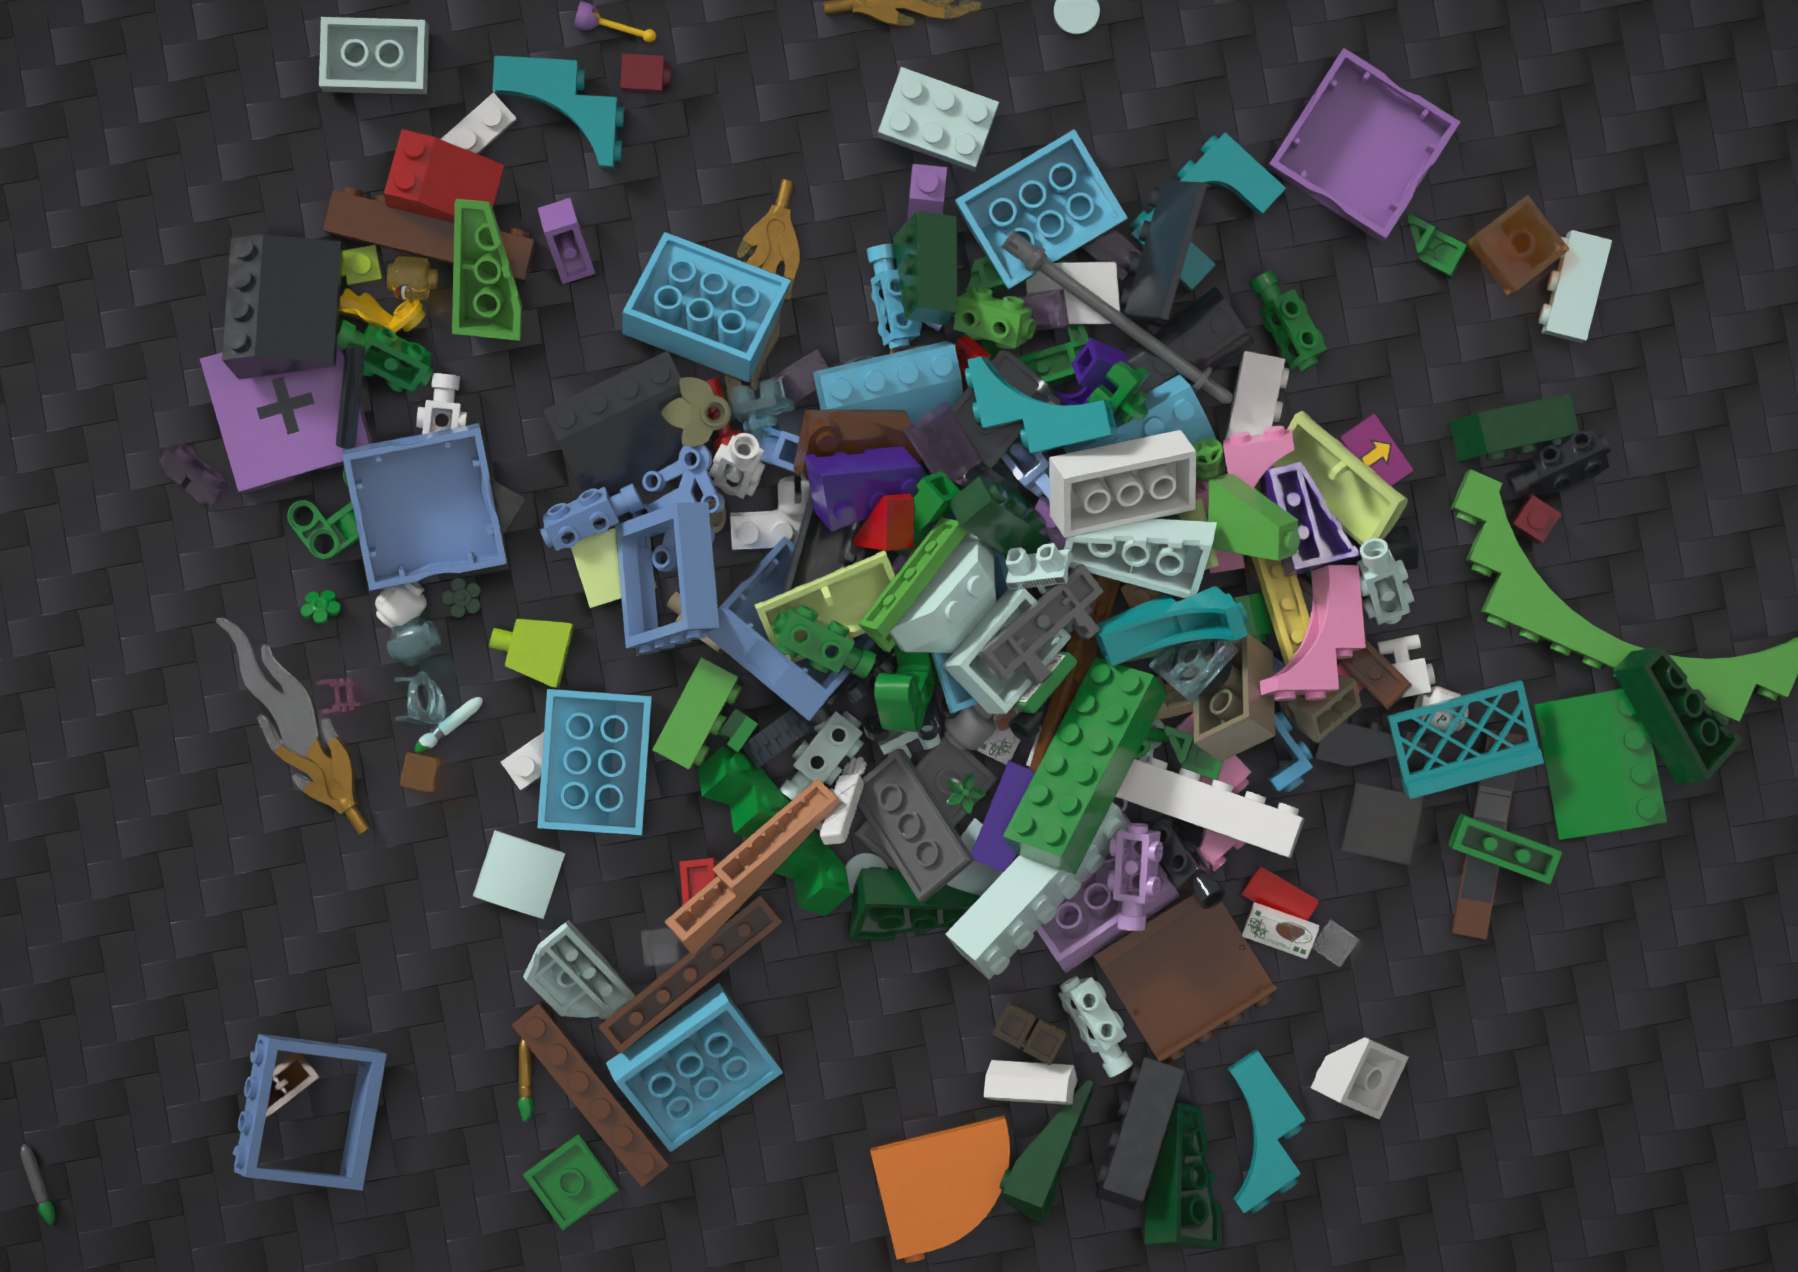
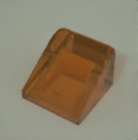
M406 752L399 785L434 793L441 759Z

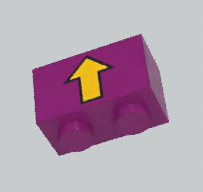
M1375 414L1337 439L1363 463L1372 468L1390 486L1414 471Z

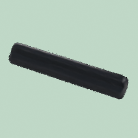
M347 346L345 351L336 446L345 449L353 448L356 444L366 352L365 348L361 346Z

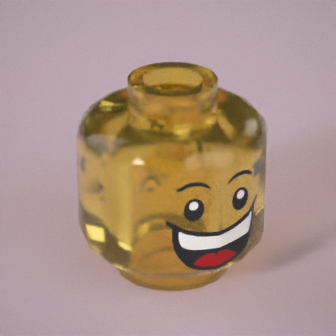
M401 255L395 259L394 264L388 265L387 290L393 291L394 297L397 300L425 301L430 295V290H437L438 269H431V263L427 257Z

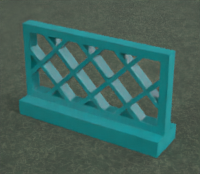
M1521 680L1387 716L1402 775L1401 781L1404 793L1410 799L1544 763L1541 749L1538 747L1523 681ZM1516 691L1519 703L1512 715L1496 706L1503 694ZM1494 697L1491 703L1485 699ZM1475 701H1480L1488 706L1478 724L1463 716L1468 705ZM1460 705H1461V707L1459 708L1458 712H1456L1455 710L1451 709V708H1453V707H1457V706H1460ZM1442 710L1455 715L1445 733L1429 724L1435 713ZM1493 710L1509 718L1499 736L1484 728ZM1520 712L1522 713L1523 721L1517 718ZM1427 715L1424 721L1418 717ZM1413 719L1421 724L1411 742L1400 736L1397 722ZM1460 719L1476 727L1466 745L1450 736ZM1514 722L1525 727L1528 738L1527 742L1514 745L1504 739ZM1426 728L1442 736L1432 754L1417 746ZM1481 731L1496 739L1490 751L1482 754L1471 748ZM1447 740L1463 748L1456 761L1449 763L1438 758ZM1402 742L1408 745V748L1405 751V753ZM1501 743H1503V744H1505V745L1508 746V747H1504V748L1498 749V748L1500 747ZM1414 749L1429 757L1423 770L1409 773L1407 760ZM1468 752L1475 755L1465 758ZM1435 761L1441 764V765L1432 767V765H1433V763H1434Z

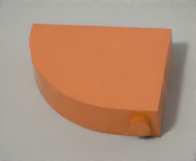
M1005 1116L870 1149L897 1260L904 1258L905 1263H911L925 1259L924 1253L956 1242L971 1232L988 1215L1002 1189H999L1006 1169L1009 1167L1010 1144Z

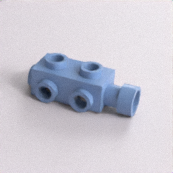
M632 483L621 488V493L612 497L609 496L605 487L598 490L589 489L583 492L578 499L568 504L559 503L551 507L546 514L542 515L545 528L540 529L547 547L551 548L554 546L556 551L565 547H573L584 538L595 533L606 532L610 526L619 523L618 516L629 511L633 514L644 509L643 502L635 485ZM600 519H605V522L601 525L594 524V522ZM570 533L574 534L570 539L562 538Z

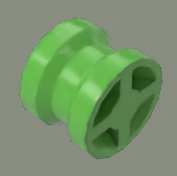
M1203 438L1192 445L1196 450L1197 479L1209 482L1211 479L1226 474L1227 466L1224 450L1218 440Z

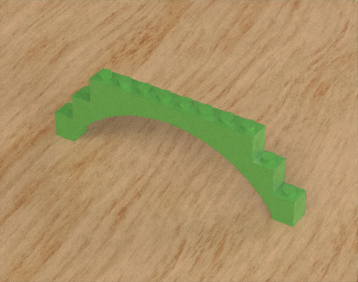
M1467 471L1451 506V510L1458 512L1456 518L1474 526L1477 521L1482 523L1466 561L1472 563L1471 570L1487 577H1491L1492 572L1497 574L1481 610L1482 613L1488 615L1487 622L1506 629L1508 624L1520 629L1519 636L1536 643L1539 638L1551 642V650L1568 657L1571 652L1583 656V664L1601 670L1603 665L1614 670L1631 651L1644 649L1624 642L1592 625L1567 606L1547 586L1522 551L1508 522L1499 493L1503 483L1476 471ZM1798 637L1760 652L1731 658L1702 659L1670 655V657L1688 676L1687 683L1693 690L1699 689L1706 697L1704 703L1713 713L1719 712L1726 720L1725 725H1728L1729 721L1740 722L1754 687H1758L1757 694L1776 701L1778 696L1788 698L1798 675Z

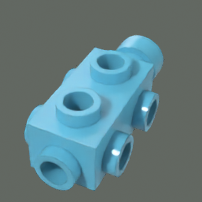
M882 244L867 249L869 264H873L875 276L870 279L873 290L871 298L876 306L879 321L878 333L882 337L883 346L889 345L890 350L910 347V342L920 336L922 322L905 320L904 308L901 303L902 294L898 269L895 270L893 262L896 259L894 245ZM879 290H883L884 299L879 296ZM886 323H889L891 333L886 330Z

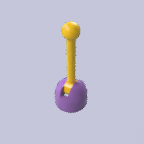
M580 1L573 28L592 30L596 26L602 25L642 37L647 43H652L656 40L655 31L651 29L643 31L603 19L596 7Z

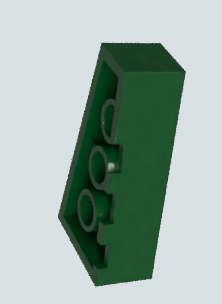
M1662 646L1631 651L1613 670L1614 675L1677 785L1708 781L1743 742L1737 733H1730L1724 726L1726 720L1720 713H1713L1704 703L1706 697L1699 689L1693 690L1687 683L1688 676Z

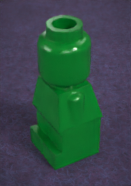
M943 471L923 477L916 487L919 489V492L914 497L913 548L894 550L896 553L905 555L916 550L926 537L927 529L936 525L941 517L946 518L950 515L949 513L952 509L948 502L961 491Z

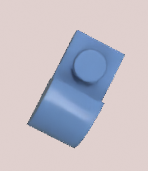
M754 422L750 434L757 439L759 448L764 450L761 462L796 474L793 466L799 436Z

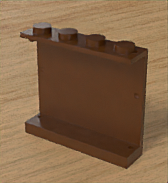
M1195 892L1190 893L1148 919L1145 930L1129 931L1093 955L1159 1062L1166 1059L1170 1063L1186 1053L1183 1047L1193 1041L1197 1045L1207 1041L1215 1035L1213 1032L1214 1028L1222 1023H1225L1227 1027L1236 1023L1244 1017L1243 1010L1253 1004L1256 1009L1265 1005L1274 998L1271 993L1277 990V987L1271 982L1246 939L1242 937L1241 931L1223 902L1221 901L1212 908L1204 909L1196 899Z

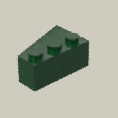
M917 210L893 237L902 294L901 303L904 308L905 320L945 325L957 313L956 216Z
M1570 393L1479 412L1449 422L1458 462L1486 456L1487 461L1507 457L1506 451L1516 449L1517 455L1537 451V444L1547 442V446H1557L1568 441L1567 437L1579 431Z
M978 476L948 502L962 528L1005 557H1007L1008 551L1011 548L1022 547L1027 554L1037 553L1039 547L1051 541L1044 528L1047 526L1046 520L1034 509L1025 492Z

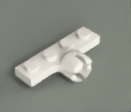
M794 475L782 478L778 482V508L776 510L730 513L732 550L774 548L784 536L795 544L810 491L809 481L804 476H801V493H795Z

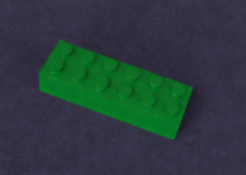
M1094 658L1002 836L1017 855L1076 875L1167 696L1166 691L1154 675L1120 664L1111 666L1104 659Z

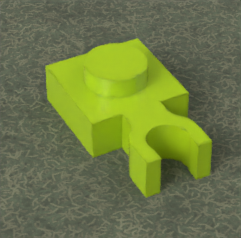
M376 245L343 251L341 277L346 276L348 286L383 280Z

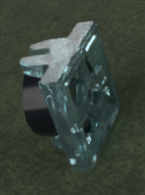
M1226 639L1187 641L1164 647L1149 664V667L1192 704L1198 696L1212 694L1225 684L1232 669L1231 659L1239 650Z

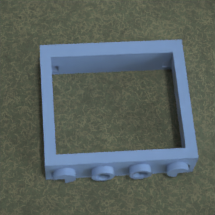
M708 502L675 503L615 525L626 648H639L640 654L660 652V649L674 648L675 644L690 643L692 639L706 638L705 632L720 628ZM674 529L682 620L658 628L650 537Z
M258 1034L255 1051H251L250 1059L253 1063L251 1077L246 1079L244 1094L247 1097L245 1111L241 1112L238 1120V1129L241 1133L239 1145L233 1150V1155L236 1156L234 1172L248 1178L363 1191L387 1054L372 1048ZM278 1050L359 1061L339 1175L257 1166Z

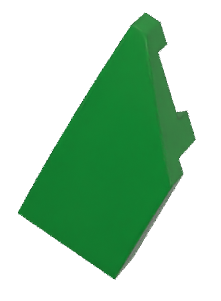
M1409 214L1407 219L1421 262L1452 278L1468 246L1438 231L1435 226Z
M735 709L718 734L729 741L727 743L728 746L739 752L758 723Z
M1166 726L1164 731L1183 769L1218 780L1225 760L1218 761L1194 744V735Z

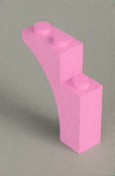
M1273 426L1264 429L1262 434L1250 435V432L1231 434L1229 439L1223 440L1228 473L1236 475L1254 488L1262 475L1275 462L1295 450L1292 429L1285 430L1284 426ZM1202 481V485L1196 486L1197 499L1202 498L1208 521L1209 482ZM1215 549L1219 566L1210 568V574L1245 568L1243 554Z
M1327 565L1311 571L1313 600L1306 635L1292 659L1277 673L1260 681L1261 695H1274L1275 701L1294 700L1296 695H1305L1306 701L1326 699V693L1339 690L1337 659L1352 658L1354 651L1366 648L1359 565Z
M1193 712L1174 729L1194 735ZM1234 755L1225 759L1217 781L1233 786L1231 793L1238 794L1250 783L1246 777L1252 772ZM1200 775V782L1212 786L1213 779ZM1204 828L1198 849L1204 858L1211 862L1213 871H1216L1227 860L1223 855L1232 846L1238 850L1246 842Z

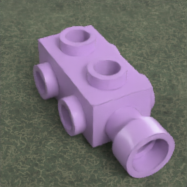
M1128 823L1127 828L1118 830L1117 836H1113L1110 842V854L1116 858L1115 870H1112L1108 876V889L1113 891V900L1123 901L1122 912L1118 913V928L1128 931H1142L1146 929V914H1143V904L1156 901L1161 888L1158 864L1162 858L1163 845L1160 842L1159 831L1148 830L1147 824Z

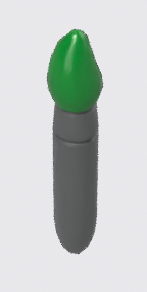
M23 1144L20 1151L21 1160L34 1197L38 1203V1211L48 1225H53L55 1222V1208L52 1202L49 1201V1195L46 1191L36 1157L31 1148Z

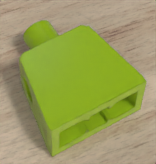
M516 619L513 632L498 628L493 629L489 648L508 652L505 662L506 667L551 687L559 688L574 624Z

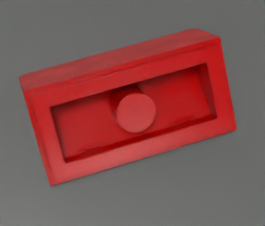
M1258 865L1241 894L1252 902L1306 921L1320 902Z

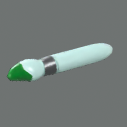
M481 697L470 699L442 721L439 726L437 725L431 733L424 734L416 743L415 752L419 754L436 746L438 741L472 716L481 707L483 699Z

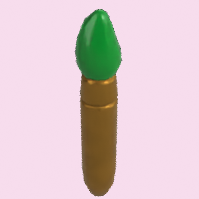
M521 1039L519 1044L520 1098L518 1100V1108L522 1120L527 1122L531 1118L534 1109L533 1099L531 1098L532 1050Z

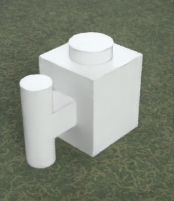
M1418 634L1377 642L1378 652L1382 655L1393 653L1395 663L1392 665L1413 685L1401 698L1431 692L1430 685L1435 684L1432 664H1426L1425 658L1409 659L1408 650L1421 648Z

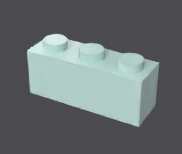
M1574 230L1568 232L1566 238L1560 237L1556 250V257L1561 258L1557 271L1552 270L1547 290L1552 291L1549 304H1543L1539 317V324L1544 325L1542 329L1543 334L1578 343L1587 341L1612 240Z

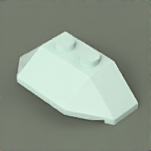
M970 532L966 534L889 633L902 651L953 653L997 602L994 551L992 548Z
M569 920L538 944L523 976L526 982L560 1016L581 1018L599 1016L600 1019H608L635 997L632 990L604 956Z

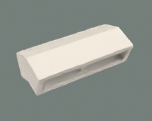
M991 1060L985 1077L984 1097L989 1100L1072 1105L1074 1089L1077 1083L1074 1065H1048L1046 1063Z

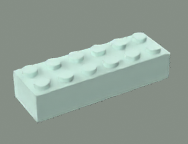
M1112 802L1076 875L1019 855L946 933V936L958 952L989 980L994 974L1002 973L1009 965V958L1018 949L1025 948L1031 942L1036 929L1042 923L1047 924L1057 913V907L1066 898L1070 899L1078 892L1081 887V881L1089 873H1095L1103 865L1104 857L1110 852L1111 839L1113 836H1117L1118 830L1127 828L1128 822L1120 808Z

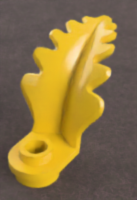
M345 289L343 295L340 296L339 314L354 317L367 324L372 323L379 327H387L394 333L401 328L405 332L413 329L422 321L426 313L422 310L423 305L419 300L413 302L406 300L396 308L394 316H392L368 293L357 296L352 290Z

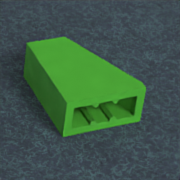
M1228 473L1209 480L1208 522H1217L1211 549L1276 561L1298 553L1300 543L1298 519L1234 474Z

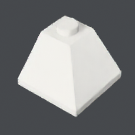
M1364 1037L1325 1056L1311 1088L1339 1103L1380 1120L1409 1057Z

